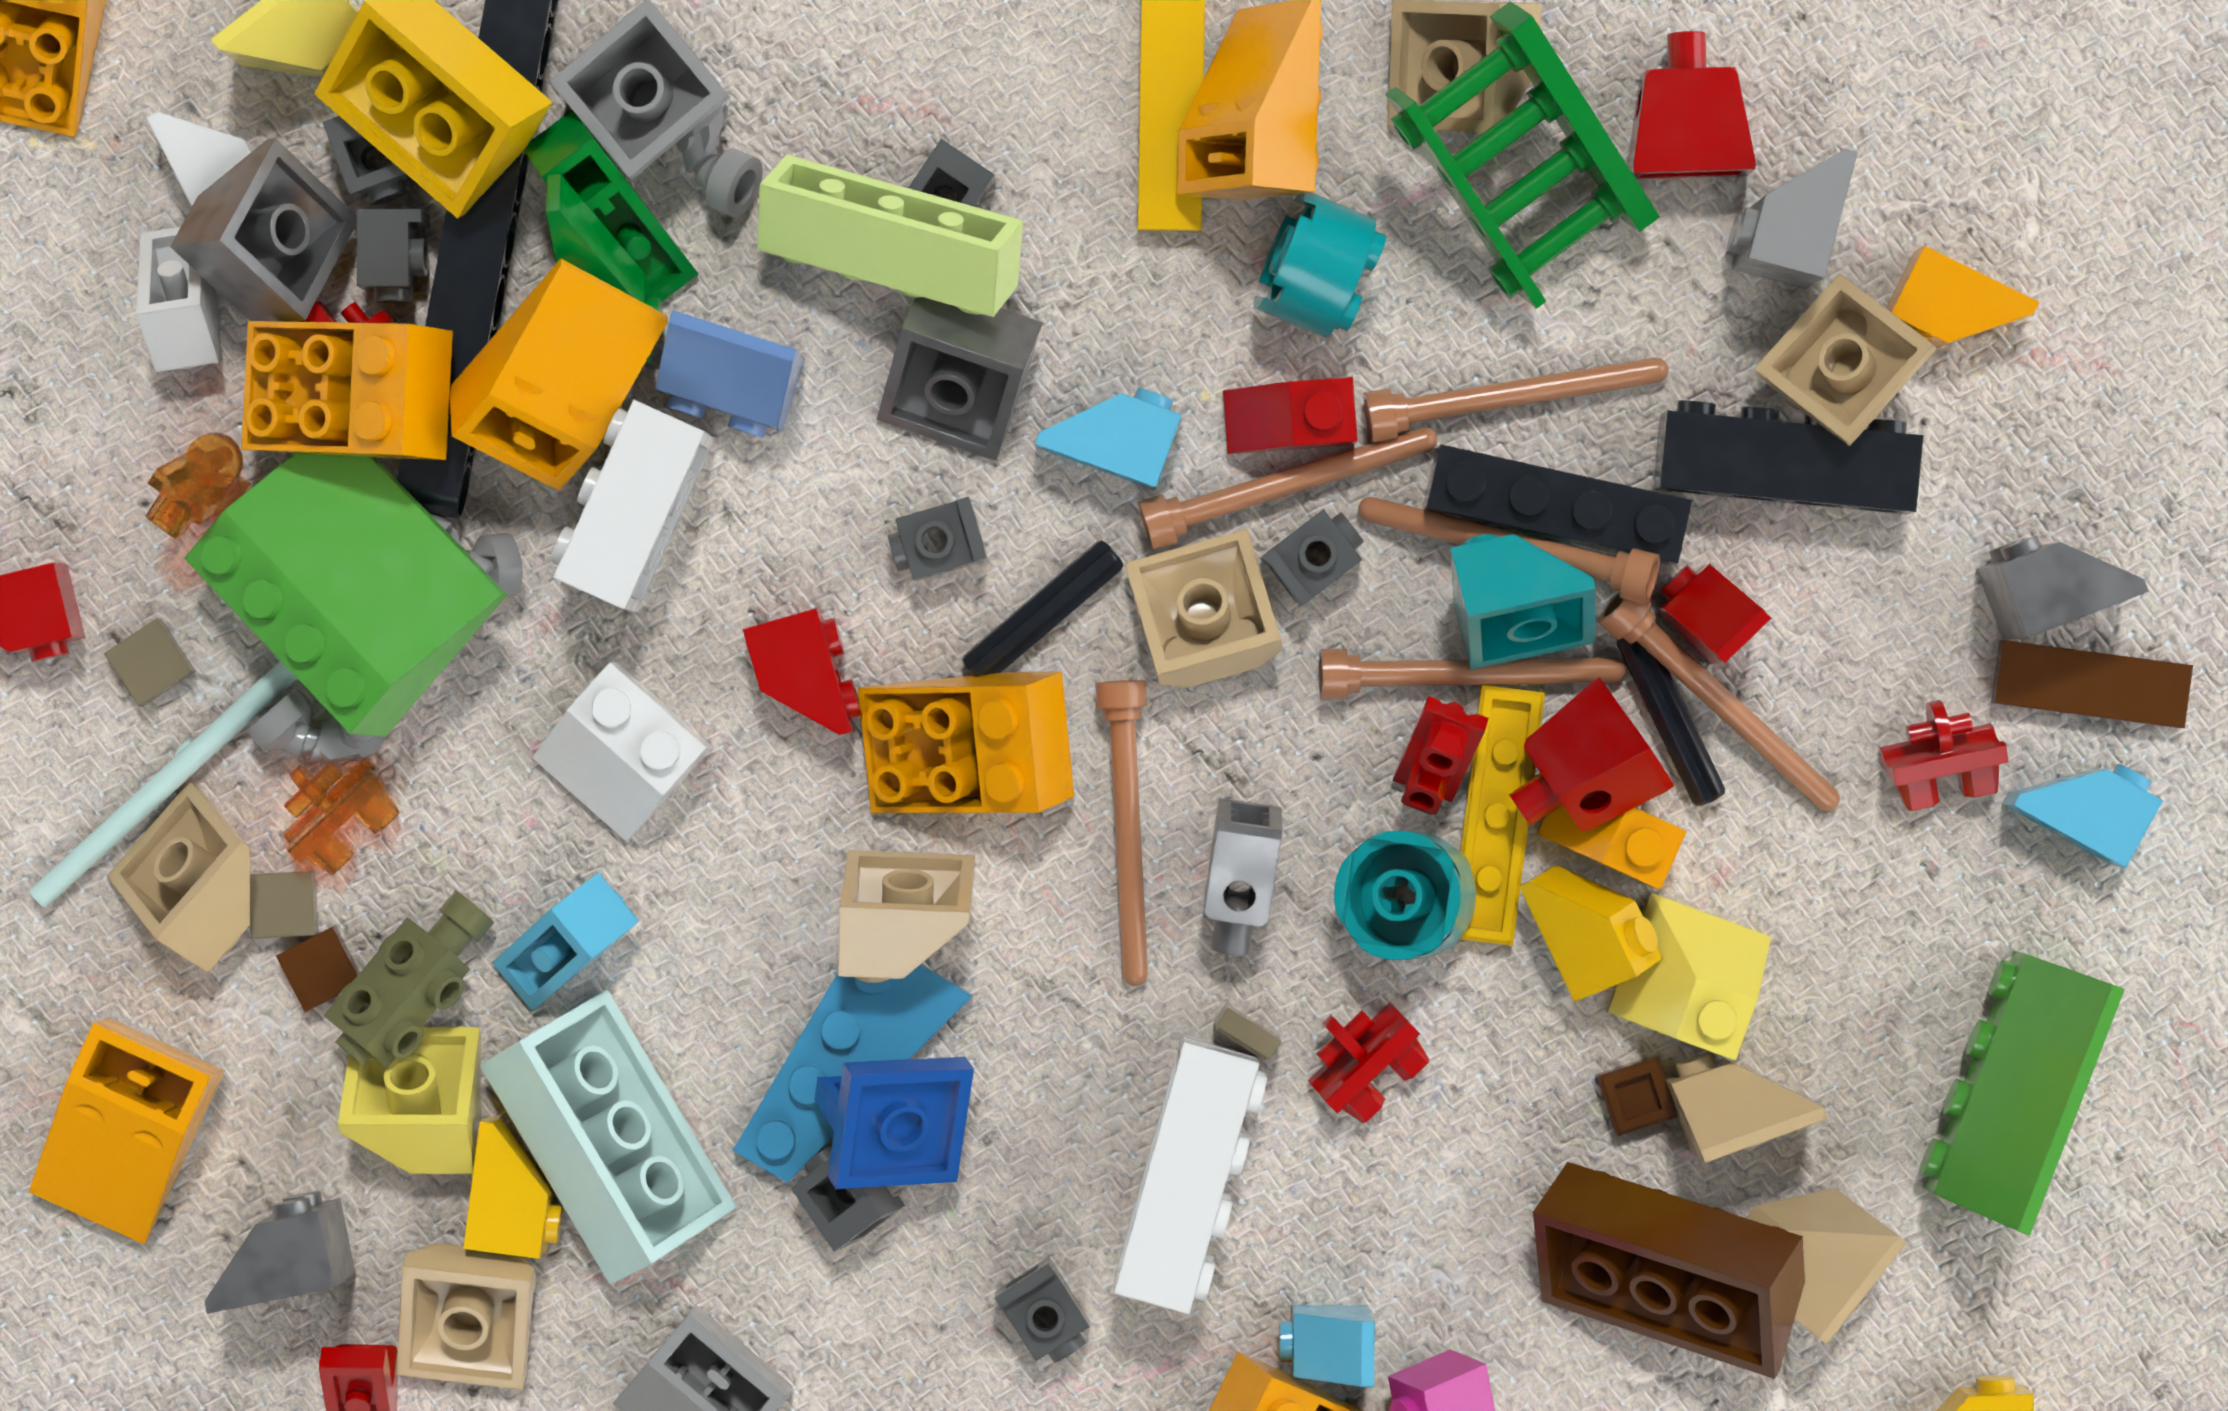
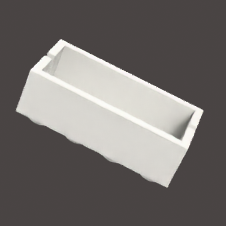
M1182 1033L1116 1269L1114 1294L1190 1314L1194 1299L1206 1301L1215 1269V1264L1213 1263L1214 1256L1207 1255V1249L1211 1236L1220 1239L1224 1237L1233 1201H1230L1231 1195L1223 1193L1228 1174L1239 1177L1241 1175L1250 1143L1248 1133L1242 1132L1241 1127L1246 1111L1258 1114L1267 1082L1265 1072L1258 1070L1259 1061L1254 1053Z

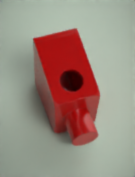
M1683 31L1667 34L1668 69L1646 70L1639 80L1627 164L1636 180L1748 176L1756 169V159L1736 67H1707L1705 32Z
M1599 677L1525 740L1523 748L1540 771V774L1510 793L1509 796L1530 826L1563 805L1580 831H1590L1667 792L1675 785L1652 749Z

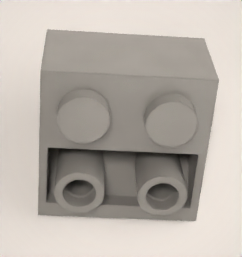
M695 1304L613 1404L621 1411H777L788 1398L793 1385Z

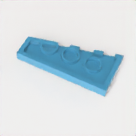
M920 964L903 979L890 978L880 983H866L857 980L855 977L838 976L837 973L732 1151L788 1183L834 1134V1130L814 1100L817 1077L842 1076L843 1063L910 1059L973 994L923 964Z

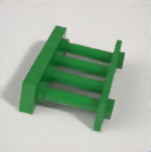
M1510 1L1489 16L1502 35L1494 41L1496 49L1420 105L1396 86L1385 95L1397 111V114L1390 119L1392 126L1412 151L1420 146L1496 263L1488 268L1494 281L1509 299L1519 294L1537 309L1547 301L1530 276L1607 219L1614 223L1621 218L1638 232H1641L1660 218V216L1534 17ZM1511 69L1516 73L1523 69L1534 85L1527 92L1529 99L1451 156L1433 127ZM1544 119L1549 124L1556 120L1566 136L1559 142L1561 149L1484 206L1466 177ZM1576 169L1580 173L1588 170L1598 186L1591 191L1593 198L1516 255L1498 227Z

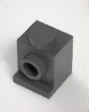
M337 116L322 122L349 195L357 200L367 196L370 205L373 206L392 201L407 193L404 182L412 179L388 158L382 168L378 170L368 169L365 162L366 155L371 149L376 147L346 121Z
M941 139L908 188L934 195L942 188H948L956 193V202L978 208L986 194L990 192L996 183L995 174Z
M357 209V287L366 292H374V302L412 303L413 292H418V276H427L428 244L426 238H418V228H430V215L422 209Z
M969 496L895 518L899 532L887 535L897 571L910 569L914 581L988 560ZM932 528L942 529L947 535L945 548L937 553L927 551L923 545L924 534Z
M1323 509L1266 552L1261 558L1300 608L1362 561V558L1355 549L1363 544L1364 541L1342 512L1331 519ZM1322 542L1329 548L1330 557L1325 565L1314 566L1307 561L1305 551L1310 543Z
M831 1145L804 1164L809 1175L794 1185L791 1190L832 1250L837 1251L860 1241L905 1207V1204L899 1195L893 1197L886 1186L848 1188L854 1198L850 1197L845 1189H835L828 1178Z
M1047 1257L996 1290L994 1299L1007 1315L1035 1361L1049 1354L1054 1363L1059 1362L1086 1343L1081 1332L1090 1327V1319L1050 1257ZM1042 1306H1049L1057 1312L1058 1321L1053 1327L1041 1328L1033 1319L1034 1312Z

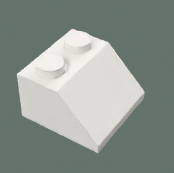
M609 662L567 709L532 758L620 837L628 842L710 751L712 746L619 663Z

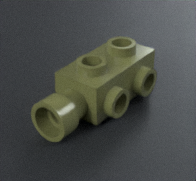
M455 890L441 906L439 911L443 915L428 933L407 917L398 929L382 942L375 956L358 976L341 990L336 1002L324 1014L325 1018L343 1032L335 1043L364 1067L372 1057L388 1068L395 1058L404 1059L412 1055L422 1041L423 1032L421 1027L437 1008L441 1010L453 1006L461 997L465 986L463 978L470 969L458 956L472 939L479 942L492 927L494 921L458 891Z

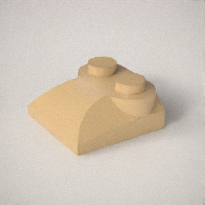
M1839 273L1757 364L1754 370L1764 382L1780 393L1789 406L1803 411L1850 446L1936 351V348L1922 335Z
M1248 529L1125 563L1159 685L1178 688L1197 686L1259 668L1283 651L1280 633Z
M434 1243L426 1245L419 1250L408 1252L402 1265L396 1375L523 1390L526 1380L532 1297L537 1283L534 1267L524 1257L463 1249L462 1245Z

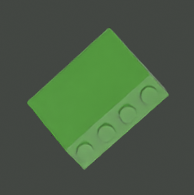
M294 453L226 508L184 557L347 732L355 735L386 737L508 596L375 457Z
M2013 951L2010 962L2001 960L1994 972L1989 987V995L1995 997V1001L1987 1021L1979 1019L1976 1022L1967 1043L1966 1055L1973 1057L1964 1081L1956 1079L1953 1082L1944 1103L1943 1114L1949 1116V1120L1941 1141L1933 1138L1923 1156L1920 1174L1927 1176L1923 1188L1941 1198L2030 1236L2125 989L2018 951Z

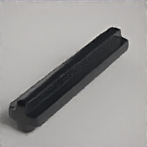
M1103 540L1095 542L964 654L962 661L965 667L974 677L1002 673L1117 575L1124 566L1120 557Z
M1624 638L1617 640L1618 649L1692 803L1696 806H1703L1719 799L1725 794V787L1669 670L1637 641L1630 644Z

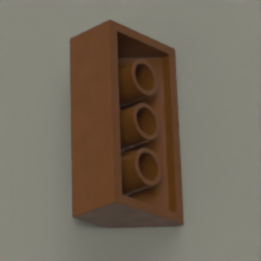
M1567 1162L1533 1211L1542 1302L1775 1379L1782 1366L1805 1284L1803 1236L1788 1232L1780 1227L1769 1226L1728 1213L1720 1208L1709 1207L1671 1195L1660 1189H1652L1611 1176L1603 1171Z

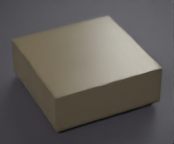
M156 618L104 653L139 707H144L196 672L161 618Z
M315 871L250 874L251 939L319 934Z
M1225 1003L1214 1021L1217 1031L1263 1060H1270L1282 1042L1280 1036Z

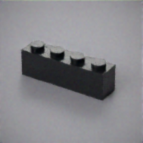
M1687 400L1678 401L1677 411L1667 410L1660 414L1653 490L1904 515L1915 513L1917 510L1924 435L1906 434L1907 422L1874 419L1868 425V430H1864L1849 446L1807 414H1805L1804 424L1779 421L1780 410L1762 407H1741L1740 417L1715 415L1716 404Z
M1440 444L1435 448L1422 509L1617 554L1619 551L1630 554L1631 550L1635 548L1659 554L1660 563L1673 565L1679 563L1692 500Z

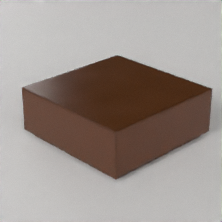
M332 926L276 955L304 1012L310 1011L337 997L341 990L360 973L337 926Z
M1657 1055L1595 1074L1614 1133L1617 1137L1678 1117Z

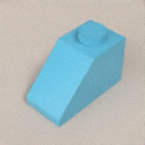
M1138 387L1134 397L1120 393L1040 431L1035 446L1038 449L1156 490L1182 415L1170 411L1173 399Z
M2117 764L2113 772L2108 769L2093 768L2009 792L2002 804L2108 864L2126 868L2163 800L2147 792L2152 783L2149 779L2130 768Z
M598 872L552 907L496 958L492 964L533 1012L615 944L639 920L626 906L620 894L613 890Z
M1292 1305V1321H1280L1279 1358L1280 1360H1291L1293 1377L1359 1387H1374L1375 1321L1368 1305Z

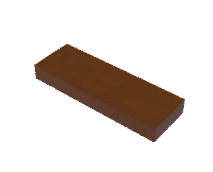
M1999 640L1991 703L2173 728H2185L2193 665Z

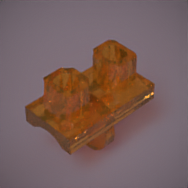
M210 432L196 438L189 445L185 454L158 467L148 481V484L160 492V494L145 515L147 519L168 535L177 539L186 533L191 523L201 525L208 521L212 514L239 499L251 484L242 476H239L243 468V455L239 445L231 437L223 433Z
M369 757L360 761L343 778H341L343 776L341 770L331 761L315 776L299 765L289 775L300 790L285 802L284 806L295 818L300 817L282 834L289 843L286 850L300 864L308 858L329 874L334 875L356 852L354 845L338 830L350 817L355 814L376 834L390 824L400 812L396 802L385 787L380 768Z

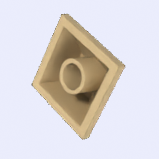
M1392 0L1389 91L1396 86L1420 105L1497 48L1494 41L1502 35L1489 16L1508 2ZM1512 2L1531 14L1541 28L1542 3ZM1511 69L1433 128L1440 131L1483 133L1516 108L1531 81L1523 69L1518 73ZM1390 101L1388 106V127L1394 128L1390 119L1397 114V111Z
M189 781L106 877L157 941L208 973L222 956L234 947L238 938L250 925V848L199 786Z
M848 850L839 906L838 976L855 977L857 980L866 983H880L890 978L903 979L965 928L970 920L975 855Z
M1712 1052L1700 1054L1677 1063L1675 1066L1678 1074L1666 1078L1689 1151L1704 1163L1828 1120L1823 1106L1725 1058L1714 1061Z
M1836 1188L1757 1205L1746 1217L1747 1219L1769 1226L1780 1227L1788 1232L1803 1236L1805 1284L1795 1320L1825 1344L1829 1343L1907 1243Z

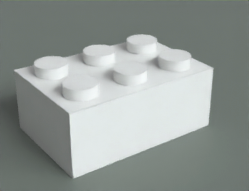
M634 399L628 411L618 408L609 424L603 441L604 444L612 447L602 470L594 467L590 469L578 494L577 503L584 505L585 508L575 529L568 526L564 527L551 554L550 561L558 565L553 578L619 608L638 612L715 438L703 430Z

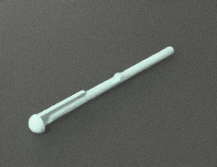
M276 655L273 657L279 662L223 712L197 738L187 739L178 748L174 758L29 889L32 897L41 906L48 907L297 680L296 676Z

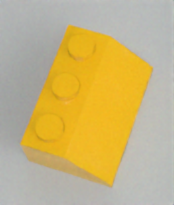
M365 0L314 92V95L457 219L463 216L524 151L553 103L435 0Z

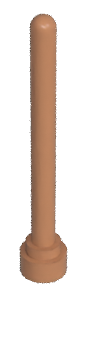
M1649 358L1405 398L1403 392L1392 394L1390 388L1363 393L1366 424L1372 443L1398 438V432L1409 430L1410 423L1659 383L1666 379L1669 368L1663 359Z
M1422 427L1399 434L1397 439L1373 442L1179 502L1177 496L1165 500L1164 495L1161 494L1139 501V510L1151 548L1156 550L1178 543L1177 536L1188 533L1187 526L1430 452L1436 447L1438 438L1434 430Z
M1375 497L1364 498L1358 506L1359 516L1366 522L1462 545L1469 538L1482 534H1493L1497 537L1515 534L1593 578L1610 582V589L1620 591V598L1646 605L1651 599L1658 576L1660 555L1635 548L1631 550L1630 554L1619 551L1617 556L1613 557Z
M1620 592L1610 601L1600 614L1597 623L1616 640L1624 638L1630 644L1637 641L1819 809L1831 811L1838 806L1840 795L1828 781L1654 623L1656 615L1650 610V601L1646 605L1620 598Z
M1320 649L1319 691L1321 700H1347L1348 693H1360L1361 687L1572 684L1591 683L1599 677L1604 683H1616L1624 677L1626 672L1624 663L1620 659L1613 657L1520 659L1470 670L1468 660L1360 661L1359 655H1348L1347 649Z
M1146 680L1095 682L1096 708H1103V721H1110L1122 974L1127 984L1139 986L1148 977L1135 720L1142 719L1141 707L1147 706Z

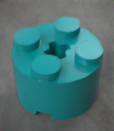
M1303 193L1298 194L1294 202L1305 206L1298 220L1287 215L1285 216L1265 261L1259 283L1270 287L1267 298L1255 296L1253 306L1259 311L1327 338L1334 329L1338 330L1340 328L1345 331L1350 329L1362 301V295L1355 293V288L1363 269L1373 271L1377 265L1387 236L1375 231L1376 220L1317 194Z
M1387 831L1363 842L1343 861L1335 881L1334 904L1341 924H1344L1348 933L1355 940L1354 942L1364 951L1388 960L1422 959L1452 948L1459 941L1468 928L1474 914L1476 887L1467 858L1446 840L1425 832ZM1408 885L1409 889L1416 891V900L1414 904H1407L1405 906L1404 901L1395 899V891L1397 887Z

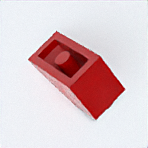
M1353 377L1288 381L1223 390L1227 454L1355 445L1358 441Z
M52 562L0 575L1 648L11 653L29 652L31 662H37L67 655L70 653L67 642L85 638L68 564Z
M1688 564L1684 566L1661 588L1660 592L1667 599L1656 609L1708 664L1726 663L1772 619L1763 608L1711 564L1702 565L1696 572Z

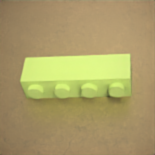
M788 154L760 183L757 250L781 256L790 263L809 264L837 272L849 280H865L893 288L909 297H924L956 306L965 313L975 315L984 314L994 317L1018 287L1023 220Z

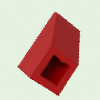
M815 608L742 629L761 692L838 735L855 732L852 719L863 716L859 706V698L853 680L841 682L834 657L844 655L845 650L835 618L824 620L821 609Z

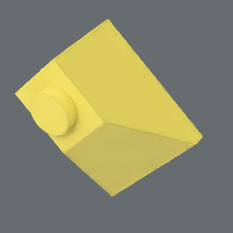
M261 0L211 38V41L218 50L242 67L323 77L359 10L351 0Z
M1650 892L1642 916L1647 918L1655 929L1658 949L1663 959L1639 976L1616 985L1607 1012L1736 1061L1758 1001L1771 936Z
M421 1027L423 1037L417 1050L407 1058H395L388 1068L373 1057L364 1067L348 1054L338 1119L339 1133L410 1174H473L479 1123L481 1121L480 1027Z

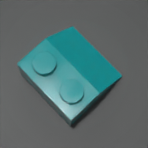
M1493 534L1477 535L1469 538L1460 546L1450 548L1453 603L1470 670L1595 643L1596 588L1592 576L1515 534L1501 537Z

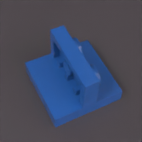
M966 1057L845 1062L843 1063L842 1076L817 1077L814 1100L834 1130L828 1178L835 1189L957 1182L974 1068Z

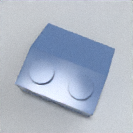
M672 310L655 389L660 393L670 396L667 408L701 419L704 418L706 408H710L731 415L727 427L764 438L767 427L783 431L805 358L796 349Z

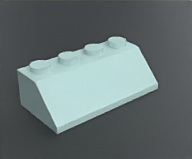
M608 989L479 1065L610 1285L654 1263L737 1208Z

